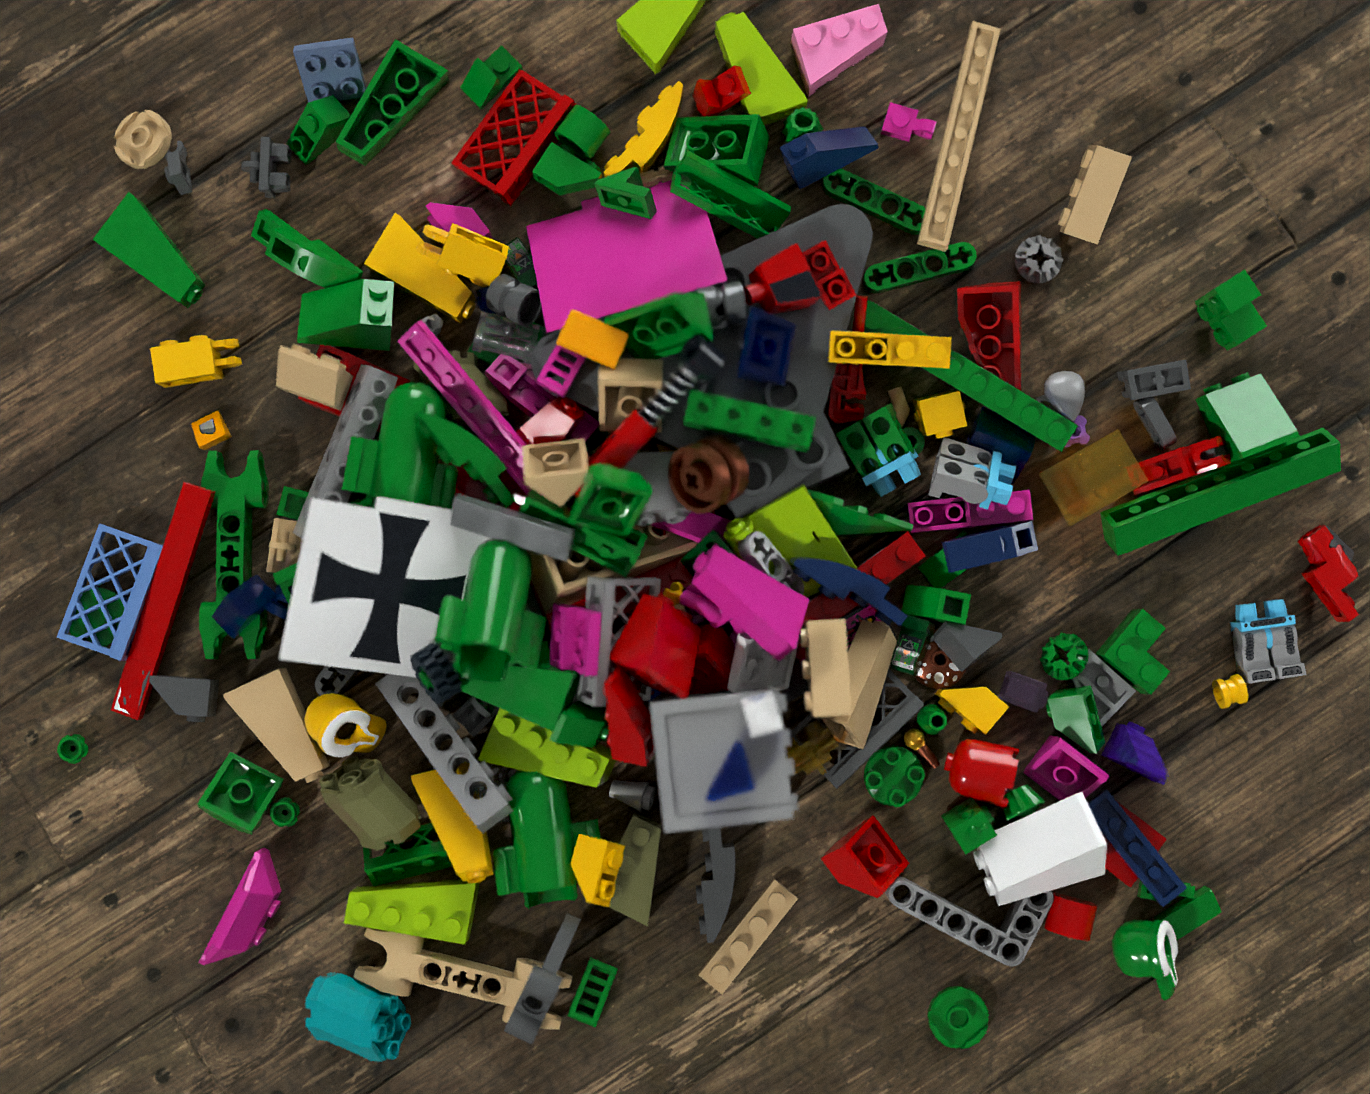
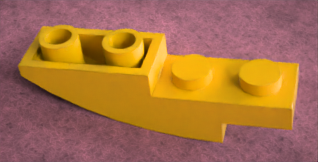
M680 81L673 87L668 85L658 96L659 101L652 108L647 106L642 110L637 118L639 120L637 122V129L641 135H634L625 145L626 150L619 157L615 155L604 166L605 171L603 172L604 177L633 167H637L639 172L643 173L648 171L668 143L681 110L683 84Z
M830 331L828 362L950 368L952 337Z

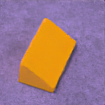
M571 310L556 344L615 369L629 334L579 311Z

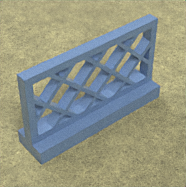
M99 524L57 638L106 654L113 659L126 661L163 545ZM106 532L115 535L120 546L108 553H105L102 546ZM123 538L131 542L125 544ZM138 543L147 546L144 558L134 563L128 548ZM123 552L129 566L114 572L108 558ZM103 561L109 575L95 582L91 570L93 565ZM131 571L135 578L134 585L123 592L117 577ZM112 580L118 595L104 601L98 586ZM92 589L99 604L84 610L80 599L84 592ZM121 599L125 608L123 615L113 620L106 605ZM101 608L107 623L93 629L87 614ZM82 618L88 632L79 637L68 634L72 622ZM110 627L114 639L111 647L107 648L101 646L96 633ZM90 637L91 640H92V642L87 641V640H84V639Z

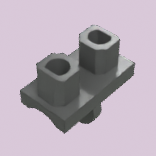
M261 137L260 153L251 152V160L242 162V171L250 173L251 183H259V191L264 192L266 198H275V193L290 191V175L288 173L276 172L277 164L291 163L292 150L288 145L274 143L270 137Z
M471 696L452 716L475 737L497 715L499 708Z

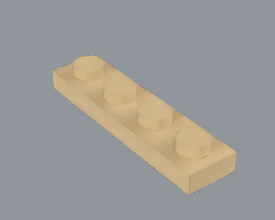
M773 878L698 972V975L719 993L723 994L798 900V897Z

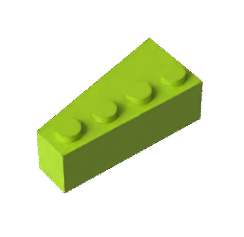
M499 708L478 758V761L485 760L486 763L526 772L537 771L544 776L596 788L608 781L616 760L611 758V749L599 743L594 748L555 743L550 740L552 731Z
M442 880L440 882H414L400 885L356 887L349 892L344 924L465 945L471 934L480 882L468 883L467 881L463 882V880Z

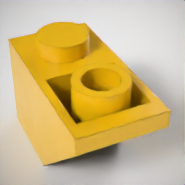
M984 686L938 689L934 693L940 698L937 703L950 714L954 711L963 718L960 723L973 734L978 731L986 735L1009 708L1007 704Z
M578 834L571 867L586 901L609 907L615 893L618 871L623 863L625 846Z

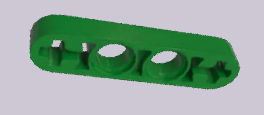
M841 168L823 178L822 187L828 196L847 205L854 206L860 211L909 234L916 235L920 233L922 223L913 226L911 218L905 215L902 221L898 218L903 211V207L908 208L905 213L906 215L914 217L916 213L920 214V221H922L925 212L924 206ZM836 176L840 177V183L846 187L849 186L850 182L854 183L849 196L845 195L847 190L845 187L838 185L836 189L831 188L832 182L828 179L834 180ZM858 188H866L869 190L871 198L867 202H859L856 200L854 192ZM886 200L894 201L898 208L897 212L893 215L885 214L882 211L881 204Z
M959 242L949 245L946 252L932 249L874 264L866 270L863 276V285L867 291L876 294L963 272L974 264L977 257L976 250L970 243ZM959 250H962L963 254L969 255L965 264L962 263L961 259L952 261L949 264L951 268H948V259L957 256ZM937 257L942 263L941 269L937 272L930 271L926 267V259ZM901 264L911 266L913 276L909 279L901 278L897 273L898 266ZM891 267V277L884 278L880 286H877L875 282L869 281L873 276V272H877L878 276H884L888 274V268Z

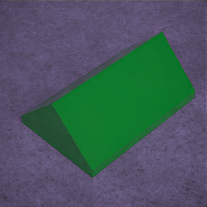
M672 293L606 317L603 321L629 334L625 347L636 359H660L678 353L684 344L695 335H700L708 342H712L713 339L704 293Z

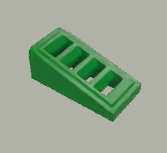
M590 957L567 1016L596 1028L618 968ZM592 968L608 974L607 981L591 975ZM589 980L604 986L603 992L587 987V981ZM583 992L600 998L599 1003L595 1004L581 998ZM578 1004L595 1010L594 1015L591 1016L577 1010Z

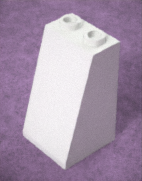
M1080 792L995 830L997 836L977 848V851L973 852L978 869H984L987 877L984 878L987 892L989 896H995L1000 906L1104 875L1107 844L1083 793Z

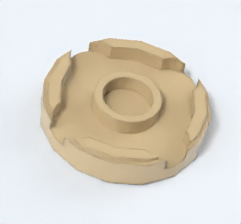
M144 110L146 112L141 113L136 111L129 114L121 121L115 132L114 138L117 141L114 149L120 160L136 169H146L157 164L164 158L170 148L172 138L170 126L163 117L151 110Z

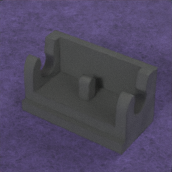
M1186 360L1117 372L1118 380L1125 384V391H1122V396L1130 398V401L1191 389Z

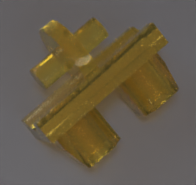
M814 721L804 729L809 741L799 746L794 737L790 738L791 746H785L786 759L793 758L795 774L804 769L808 775L818 769L823 776L827 773L823 764L832 759L829 752L839 746L828 728L824 729L817 721Z

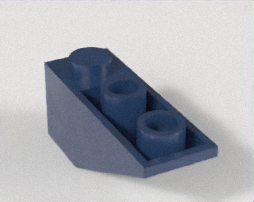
M1032 521L1007 523L942 543L949 573L1015 558L1038 550Z

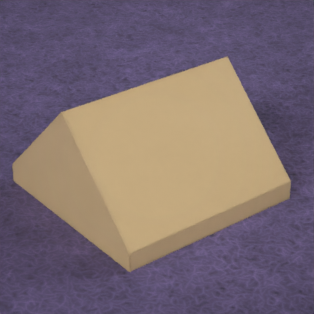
M585 438L522 446L525 484L561 507L584 483L585 475L589 471Z

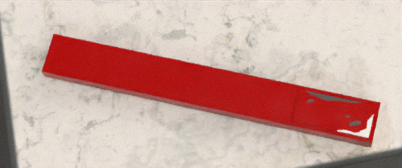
M183 482L111 711L135 720L143 719L153 688L149 679L151 675H157L216 493L215 491L189 482Z

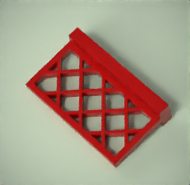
M520 69L451 163L455 168L499 196L503 202L512 206L533 177L532 171L551 142L554 144L558 143L559 140L554 133L576 104L567 95H560ZM523 80L532 86L533 94L517 97L516 90ZM552 98L557 102L551 110L540 112L538 100ZM534 101L536 113L520 117L518 105ZM514 106L515 118L500 121L499 113L505 107ZM537 120L538 128L535 133L523 136L521 124ZM517 125L518 137L503 140L501 128ZM496 129L498 141L483 144L482 136L484 133ZM519 144L520 153L518 156L506 160L504 147ZM499 148L501 161L486 164L484 151ZM479 153L481 165L467 167L463 164L469 154ZM502 168L503 176L496 185L488 181V170Z

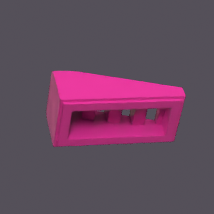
M556 345L540 372L536 383L565 398L587 357ZM563 350L576 357V362L573 363L560 356L561 351ZM557 361L570 368V373L567 374L554 367L555 362ZM552 372L565 379L563 385L549 378V373Z

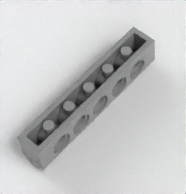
M361 364L293 530V533L303 539L311 498L347 504L352 492L342 490L351 436L374 439L383 416L385 402L389 393L393 391L396 385L397 377L372 366Z
M386 675L375 683L476 827L482 833H485L513 812L508 804L512 800L509 793L502 784L496 788L490 779L495 775L485 760L478 763L473 756L477 749L468 737L461 739L456 732L461 728L450 713L444 716L439 709L444 705L443 702L437 704L433 701L430 695L426 694L425 688H422L420 680L416 677ZM419 693V697L414 703L407 704V699L411 694ZM436 716L435 722L431 726L423 727L426 718ZM447 739H452L451 747L448 750L441 751V743ZM470 763V768L465 774H457L459 765ZM487 787V793L483 798L474 799V792L477 788Z

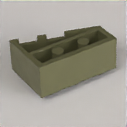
M634 811L619 842L620 845L625 846L623 863L618 871L615 893L609 908L648 926L661 824Z

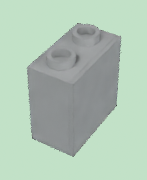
M676 451L637 453L623 468L624 470L640 474L644 480L651 484L652 495L635 524L639 526H646L657 522L675 524L685 520L691 512L676 499L668 480V463Z

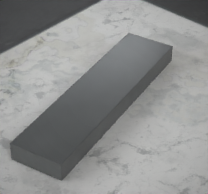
M457 494L453 498L450 525L492 539L505 541L565 562L571 557L575 530L465 495Z

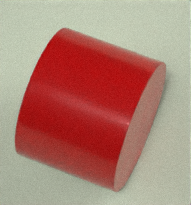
M1053 893V902L1047 913L1044 928L1069 938L1090 941L1098 905L1080 898Z

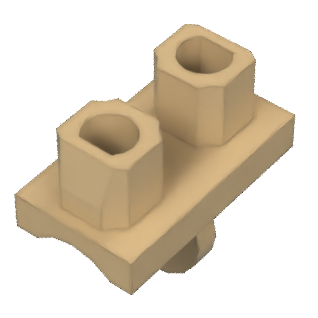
M274 518L266 572L275 573L298 563L303 539L293 533L297 521Z

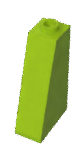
M639 0L616 20L617 31L649 68L657 74L706 0Z
M744 12L739 14L728 13L720 17L719 21H716L715 34L727 68L740 66L751 92L749 96L740 101L744 115L759 114L763 124L767 125L787 118L795 109H801L802 107L806 109L808 101L805 94Z

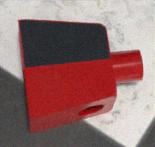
M798 243L789 246L758 265L749 274L751 285L742 288L745 303L752 305L760 302L764 313L767 315L806 309L822 297Z

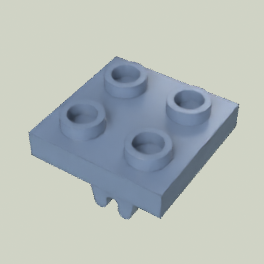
M353 37L294 46L293 53L308 102L334 95L338 101L362 97L367 86Z

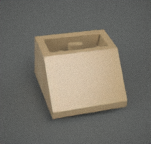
M292 344L291 349L280 346L276 386L283 391L341 410L353 376L346 371L347 366L339 363L338 359L324 354L319 359L318 356L310 353L309 349Z

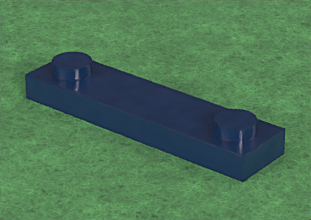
M1104 789L1087 803L1103 836L1160 906L1164 907L1187 889L1108 790Z

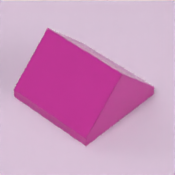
M1052 735L1047 738L1023 772L1060 801L1080 792L1086 798L1107 781L1110 776L1063 739Z

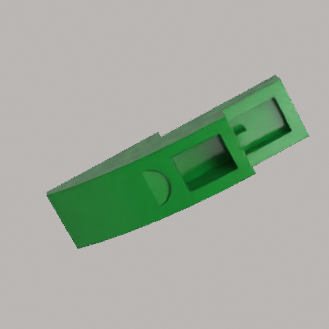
M268 209L258 211L251 236L267 247L265 255L281 266L324 288L361 279L363 274L361 269L320 239L310 241Z
M421 411L415 414L420 421L416 424L417 428L426 439L432 437L439 446L435 449L439 457L446 464L451 462L458 467L466 462L467 464L464 466V469L474 481L479 479L485 486L482 492L491 504L495 505L497 503L507 508L515 501L498 478V475L507 468L483 442L468 431L443 418Z

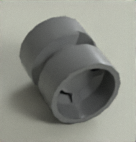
M501 274L496 277L487 290V307L491 311L501 316H506L509 320L523 327L533 324L542 311L539 290L523 284L507 274Z
M740 281L722 284L721 289L718 290L714 285L696 288V293L705 294L711 328L720 326L722 321L725 320L729 325L747 322L744 293ZM722 303L721 308L715 307V305Z

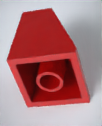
M643 594L611 650L609 660L617 666H622L625 672L646 687L678 699H687L701 628L692 622L693 616L689 613L672 607L674 602L662 594H658L657 597Z

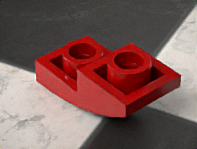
M826 240L802 252L822 294L821 300L828 310L856 296L843 267H839Z

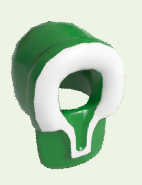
M1131 920L1124 922L1113 934L1111 944L1118 968L1127 976L1155 978L1162 999L1168 1000L1174 994L1178 982L1175 969L1178 944L1172 926L1166 920Z

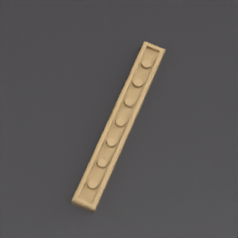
M972 21L917 241L918 245L946 252L948 249L1001 31L1000 28Z

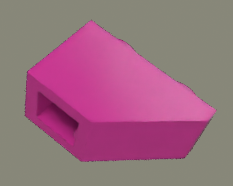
M432 202L426 205L427 210L431 214L427 217V220L432 226L449 232L452 223L493 239L489 229L472 208Z

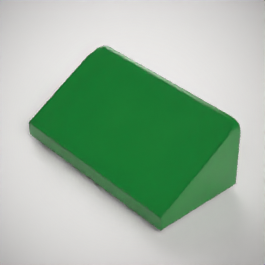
M1203 886L1195 891L1194 899L1185 897L1156 915L1154 919L1166 920L1172 926L1176 940L1219 915L1222 911L1211 888Z

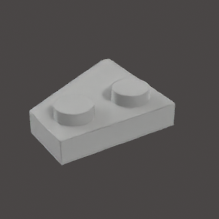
M1088 649L1087 665L1078 676L1072 678L1074 687L1092 686L1102 727L1136 690Z

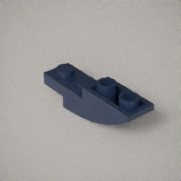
M792 557L789 563L795 566L793 573L807 583L812 578L820 584L817 590L831 600L835 596L844 600L848 593L852 592L849 597L863 608L867 604L877 610L874 616L888 626L891 622L901 626L907 618L906 614L883 598L890 587L860 570L841 563L818 558Z

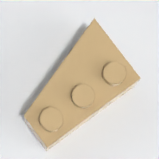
M1099 145L1088 146L1081 161L1078 179L1074 180L1069 193L1071 199L1068 208L1063 209L1058 221V225H1061L1060 232L1098 245L1132 159L1131 156Z
M845 619L807 621L802 625L803 629L800 630L801 648L805 649L806 659L802 660L803 679L808 681L809 691L804 692L805 711H810L811 717L852 715Z

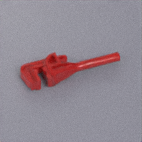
M856 296L852 332H864L867 296ZM837 363L827 403V414L835 423L863 419L865 408L862 404H848L846 401H843L842 406H840L841 395L845 399L856 397L859 400H866L867 393L864 387L862 364Z

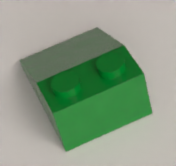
M759 114L677 118L664 168L674 172L687 150L745 182L758 186L768 146L769 134Z
M361 279L302 294L297 343L390 351L394 282Z

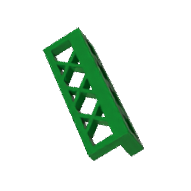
M687 150L673 172L671 193L757 239L779 230L791 213V206Z
M531 488L519 513L575 530L573 550L625 578L628 576L640 556L647 540V535L632 528L627 538L637 542L636 546L625 541L623 536L568 523L571 513L568 507L573 508L577 500L576 496L572 495L560 507Z
M432 823L420 825V828L407 838L418 840L410 849L404 850L400 848L405 841L394 844L393 840L384 842L385 846L388 847L387 851L382 856L372 858V849L363 847L364 871L373 886L453 866L442 842L429 840L436 832Z

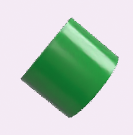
M574 105L554 134L562 144L571 148L578 157L584 160H591L609 136L610 130L595 114L580 105Z

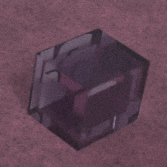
M1007 671L998 698L1006 703L1038 713L1039 708L1044 707L1048 698V691H1045L1047 684L1013 671Z

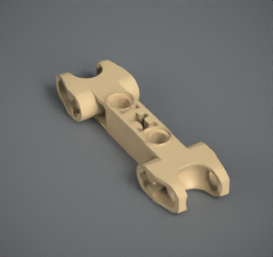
M366 928L364 936L384 947L387 952V962L379 967L358 966L353 978L376 988L380 992L396 996H410L413 982L505 1005L502 1020L508 1023L534 965L542 968L544 962L529 958H517L514 972L422 949L424 937ZM427 964H438L441 968V975H431L427 970ZM558 970L556 975L563 978L559 988H570L573 976ZM461 971L467 972L466 978L468 980L466 983L461 982V976L459 975ZM482 975L478 987L475 986L477 976ZM489 978L497 979L500 982L501 988L497 991L490 990L486 986V980ZM548 1011L539 1029L559 1030L562 1017Z

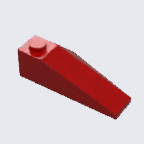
M1021 281L987 283L957 288L958 320L965 333L975 363L1022 391Z

